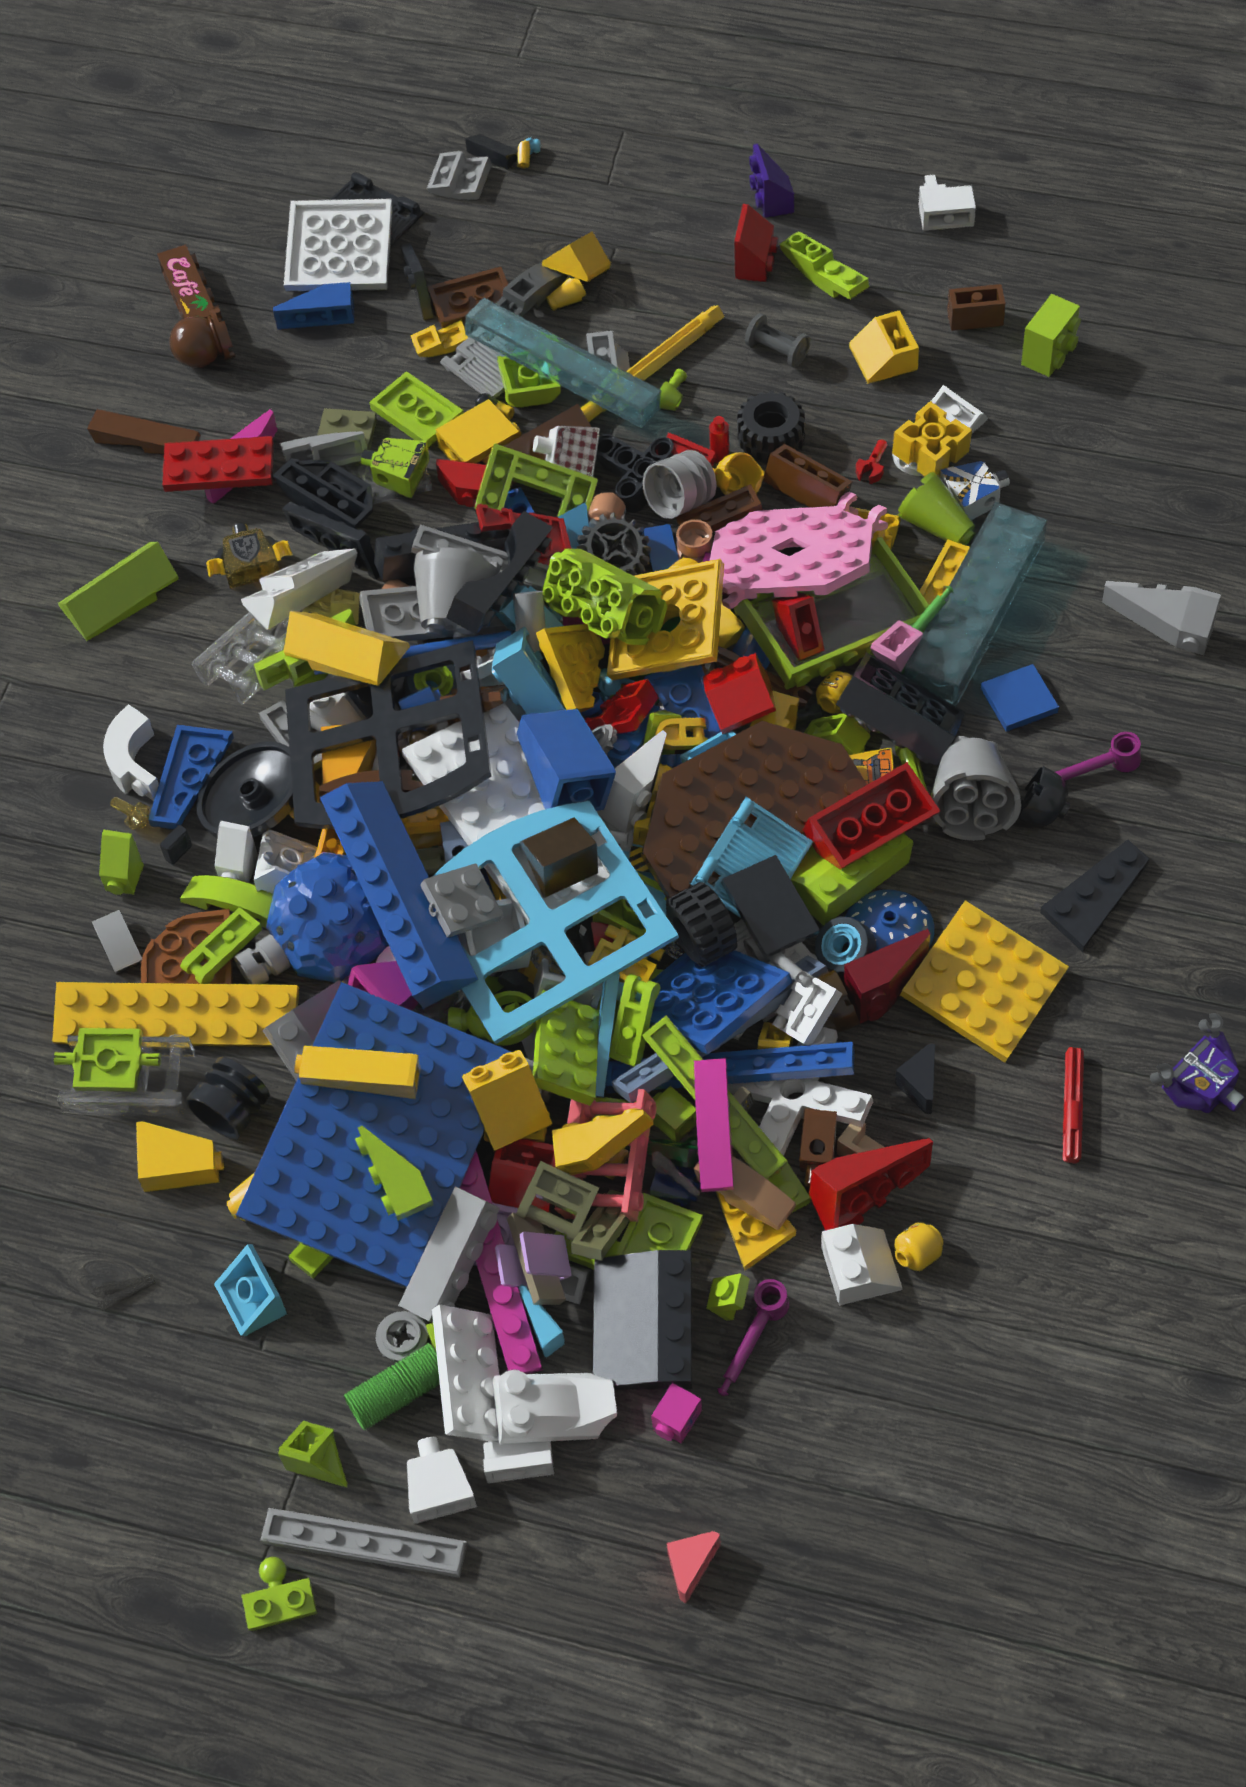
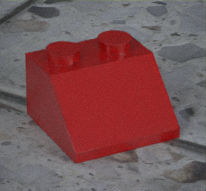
M743 204L734 240L735 279L766 282L768 271H773L774 256H772V253L777 252L778 237H774V226L750 205Z
M756 653L740 657L734 663L722 668L713 669L703 676L705 693L722 734L776 711L770 678Z

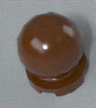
M219 307L208 310L209 316L207 319L198 315L187 316L178 321L172 329L169 339L170 349L175 359L184 366L203 368L213 363L218 355H223L225 361L235 358L233 350L228 351V348L233 346L225 321L217 317V315L221 314Z

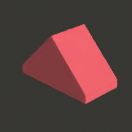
M715 1531L667 1543L668 1556L679 1598L684 1603H687L721 1545L720 1534Z

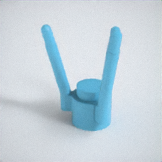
M607 668L601 669L597 688L601 691L600 694L605 702L610 699V695H614L620 689L621 684H630L636 681L629 678L611 680L607 676Z

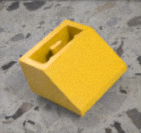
M900 310L875 317L849 343V347L868 384L918 370L919 347Z

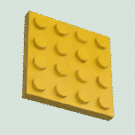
M964 901L908 981L900 996L1005 1063L1069 966L969 902Z

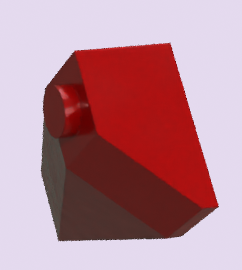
M927 1138L837 1157L811 1171L809 1195L825 1231L850 1224L860 1225L864 1221L862 1215L874 1205L880 1208L886 1203L885 1198L895 1187L903 1189L930 1166L933 1141Z

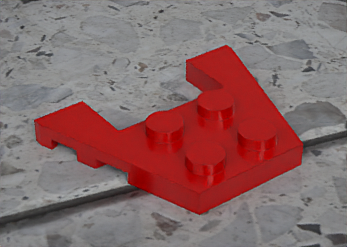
M477 504L476 507L481 532L502 529L511 530L513 523L521 515L520 513L512 512V509L508 508L497 510L488 508V505ZM529 512V514L553 527L549 536L552 539V543L546 554H542L538 563L549 566L550 559L556 552L562 553L565 549H571L564 519Z

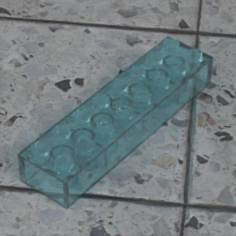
M998 502L994 503L949 585L953 588L954 594L950 593L945 599L946 604L927 625L922 639L905 666V676L951 704L958 705L1045 541L1047 519Z

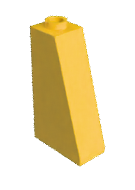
M304 1046L303 1054H297L294 1073L299 1074L301 1084L416 1099L421 1067L417 1054Z

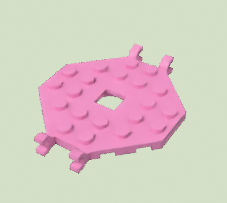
M847 492L839 499L837 506L759 510L750 512L746 517L736 522L728 523L726 527L715 532L710 561L721 559L725 564L723 592L730 595L722 600L723 606L732 609L744 599L757 598V593L774 592V597L798 596V591L814 590L815 595H827L869 573L873 533L888 528L887 522L879 520L882 515L887 513V508L877 505L869 512L868 518L863 519L857 516L858 509L850 506L852 502L857 500V495ZM789 547L805 548L791 556L779 552V550Z

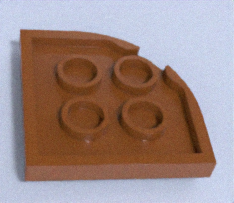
M230 909L192 913L168 923L165 926L166 929L155 940L151 939L145 949L141 962V983L200 984L195 980V975L187 974L181 969V962L231 915ZM204 958L200 965L204 966L208 960ZM233 958L214 975L213 980L209 984H233Z

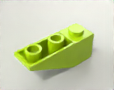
M358 1127L360 1137L355 1138L362 1156L367 1154L370 1156L374 1166L369 1167L368 1170L375 1186L382 1184L386 1195L381 1197L388 1215L395 1213L399 1221L433 1206V1199L420 1170L365 1127Z

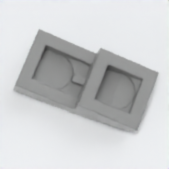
M120 910L92 921L115 974L142 962V957Z

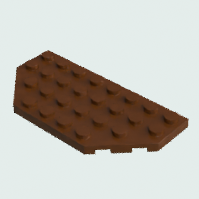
M760 721L662 774L641 857L664 895L669 899L692 886L690 883L698 874L707 856L740 808L745 797H748L801 834H804L802 829L808 818L861 789L867 783L842 744ZM750 813L744 824L751 828L757 817ZM713 871L707 882L711 885L715 884L720 875Z

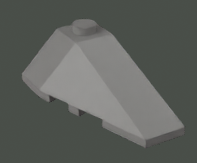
M1106 581L1102 603L1171 645L1190 653L1204 655L1214 629L1221 594L1190 586H1183L1182 590H1169L1167 585L1158 584L1156 589L1144 588L1140 583Z

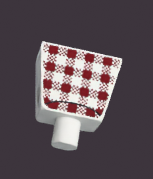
M557 426L550 430L549 438L538 435L535 437L533 451L546 454L545 461L593 477L600 428Z

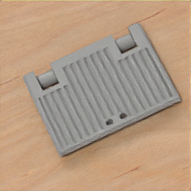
M522 319L508 332L488 321L456 347V354L453 357L449 358L446 355L441 359L440 363L447 371L454 373L478 393H489L494 398H497L505 391L497 363V356H510L543 351L545 349H549L551 353L557 346Z

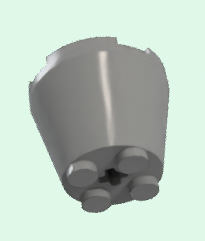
M440 547V552L430 554L425 550L418 552L415 557L414 573L421 626L425 629V635L431 638L448 636L453 637V639L474 636V633L450 621L446 616L454 596L466 582L483 580L500 573L501 567L499 563L492 562L491 564L483 560V554L460 548Z
M965 736L954 738L952 744L941 758L931 797L940 809V813L933 816V818L942 827L944 833L962 840H983L987 834L994 833L1002 828L1005 830L1009 829L1020 814L1021 799L1018 786L1004 762L997 744L981 738H967Z

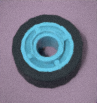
M838 917L827 922L819 931L815 942V952L818 961L826 965L827 970L834 969L840 977H844V964L876 951L877 948L874 934L870 929L851 917ZM846 942H850L849 948L842 953L843 945Z

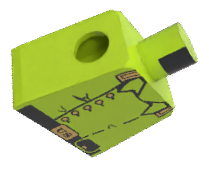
M395 438L383 439L377 452L365 449L361 456V464L371 467L375 484L411 498L430 460L426 441Z

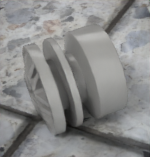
M695 450L683 451L648 466L642 483L644 495L649 506L661 517L670 519L710 502L715 496L717 486L715 473L710 462L704 455Z

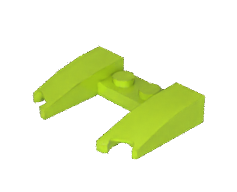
M494 443L474 508L476 509L477 504L488 505V508L497 510L504 508L511 482L514 481L561 497L562 500L557 517L584 502L587 505L588 513L598 479Z

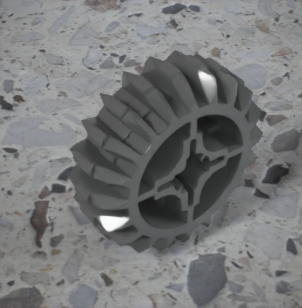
M614 512L611 513L608 520L604 514L600 515L599 522L594 518L591 519L590 527L584 526L582 528L583 535H579L577 539L580 545L576 546V549H583L594 555L591 548V543H594L602 553V560L610 564L622 566L619 569L633 576L637 575V573H644L645 567L643 565H648L650 558L647 555L651 552V547L647 546L649 536H642L644 528L639 527L635 529L636 520L633 519L630 523L626 522L627 516L625 514L621 516L620 520L616 519ZM613 532L618 534L615 536H608L605 533ZM627 539L634 547L635 558L630 555V551L625 547ZM619 544L618 551L615 550L613 553L611 552L608 556L609 550H612L614 547L616 548V546Z

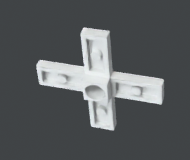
M822 1027L812 1045L836 1043L838 1038L837 1031ZM799 1041L797 1046H805V1044ZM819 1077L728 1084V1090L731 1094H734L739 1087L743 1086L751 1092L754 1100L769 1103V1107L759 1127L783 1156L800 1119H804L805 1108L836 1111L837 1121L862 1127L873 1104L872 1095L819 1082ZM792 1093H804L797 1099H786Z

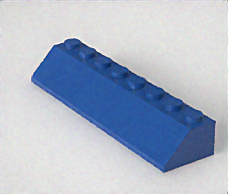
M383 781L346 783L321 796L320 799L410 992L424 1009L479 980L458 936L454 935L447 938L437 917L431 916L429 912L430 903L420 886L424 879L429 878L428 873Z

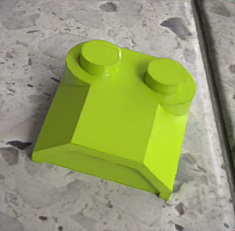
M549 349L503 357L497 356V363L505 389V400L510 406L527 407L551 403L560 394L561 386Z

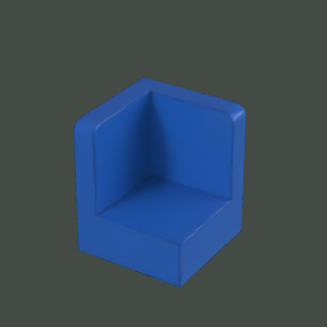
M746 626L733 651L740 657L756 653L766 670L770 661Z

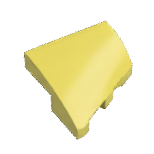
M338 588L307 606L302 612L317 613L331 618L350 608L355 625H358L360 593Z

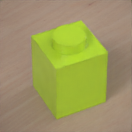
M671 1086L663 1093L659 1092L653 1097L656 1103V1116L653 1119V1123L671 1140L679 1142L697 1125L696 1108Z

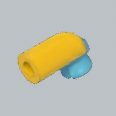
M527 138L519 144L517 166L519 168H528L532 152H540L541 142L539 139Z

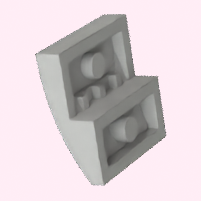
M463 151L440 153L427 190L429 193L447 198L462 200L479 199L492 163L489 157L466 159Z

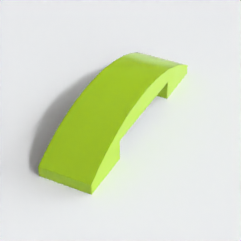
M204 875L192 877L180 897V901L208 910L210 905L230 909V911L234 912L240 907L253 918L260 919L261 927L266 928L273 893L264 890L257 892L255 885L236 879ZM278 926L276 931L283 933V929Z

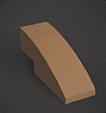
M733 1157L734 1190L717 1191L724 1195L727 1203L777 1230L781 1228L796 1207V1203L784 1192L735 1157ZM698 1162L697 1165L694 1167V1171L698 1182H700V1169Z

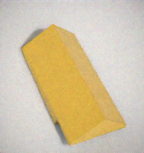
M290 611L284 653L286 656L308 661L313 670L379 686L407 652L410 645L408 642L317 613Z

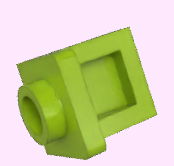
M741 1273L713 1278L707 1309L726 1321L733 1320L736 1310L743 1309L750 1279Z

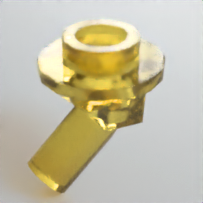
M114 797L111 800L110 806L127 815L124 823L131 830H135L137 827L142 829L149 822V806L141 802L133 806L118 797Z

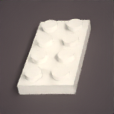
M438 1305L432 1309L445 1434L490 1442L499 1441L492 1383L494 1376L499 1375L492 1314Z

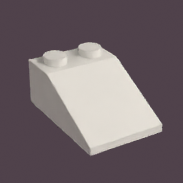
M663 730L615 768L616 775L605 809L598 811V814L621 832L627 833L634 827L635 821L646 819V808L652 796L651 791L667 735Z

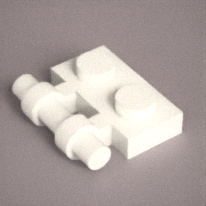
M806 973L813 980L811 986L804 988L801 983L794 981L790 987L792 992L784 1005L780 1004L776 1011L778 1015L772 1025L805 1045H812L843 993Z

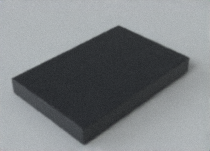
M776 855L722 879L721 883L765 959L819 934L820 929Z

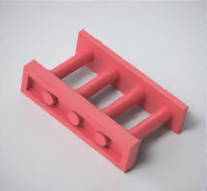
M638 1089L636 1103L596 1102L594 1100L591 1106L571 1099L567 1123L575 1122L582 1124L591 1122L595 1115H621L623 1111L632 1108L643 1109L654 1119L656 1116V1103L645 1089ZM650 1128L627 1145L630 1146L628 1164L604 1163L597 1170L572 1175L581 1180L586 1178L587 1175L626 1177L624 1195L596 1194L591 1206L622 1207L621 1212L631 1222H638L639 1211H642L644 1206L642 1185ZM555 1206V1210L565 1219H575L576 1215Z

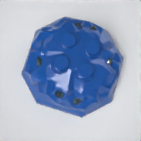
M322 852L317 857L298 865L297 868L275 885L266 928L284 950L297 976L336 983L339 980L342 982L345 977L350 975L351 969L354 966L369 964L389 946L347 855Z

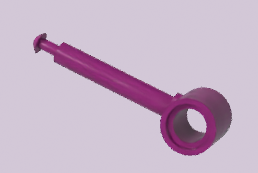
M1120 732L1112 738L1111 748L1108 753L1056 771V773L1066 781L1112 764L1118 771L1131 772L1137 769L1141 763V741L1132 732Z
M766 1279L755 1288L754 1299L757 1306L755 1310L758 1313L723 1376L725 1381L721 1389L717 1388L718 1393L722 1396L729 1395L727 1390L730 1384L736 1382L768 1320H779L789 1310L786 1288L778 1280ZM772 1294L780 1297V1300L774 1305H767L763 1302L767 1296Z

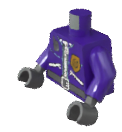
M1212 1013L1209 1014L1212 1027H1210L1206 1019L1199 1022V1029L1205 1033H1210L1209 1038L1204 1036L1174 1068L1167 1063L1157 1065L1156 1067L1161 1074L1158 1072L1152 1073L1150 1080L1157 1085L1163 1084L1162 1089L1179 1108L1201 1110L1204 1113H1210L1221 1102L1235 1112L1245 1100V1096L1234 1089L1240 1072L1224 1033L1219 1031L1223 1026V1019L1219 1014Z

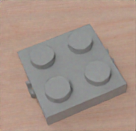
M477 863L426 878L420 884L430 903L429 912L431 916L437 917L447 938L498 922L503 917Z

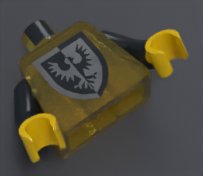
M238 523L232 528L233 534L223 538V547L218 550L215 558L208 560L206 565L209 577H212L214 574H221L223 576L226 573L231 589L260 581L259 579L279 571L277 561H280L286 555L292 556L293 554L287 540L278 542L270 536H264L259 528L249 530L247 524Z

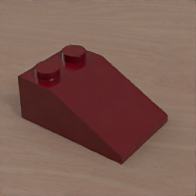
M928 929L844 964V987L848 993L847 996L850 1003L854 1006L860 1024L868 1020L875 1021L881 1018L901 997L902 990L929 953L930 932Z

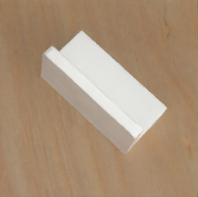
M499 1441L484 1443L485 1459H483L487 1483L554 1475L551 1441L499 1444Z

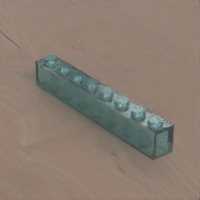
M483 298L466 314V336L560 384L640 428L659 410L660 389L486 298Z

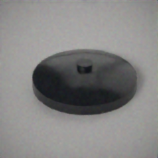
M270 741L251 744L232 753L214 768L201 787L197 799L198 818L212 836L218 838L219 824L221 821L249 826L252 838L273 828L288 815L294 807L289 747L279 742Z

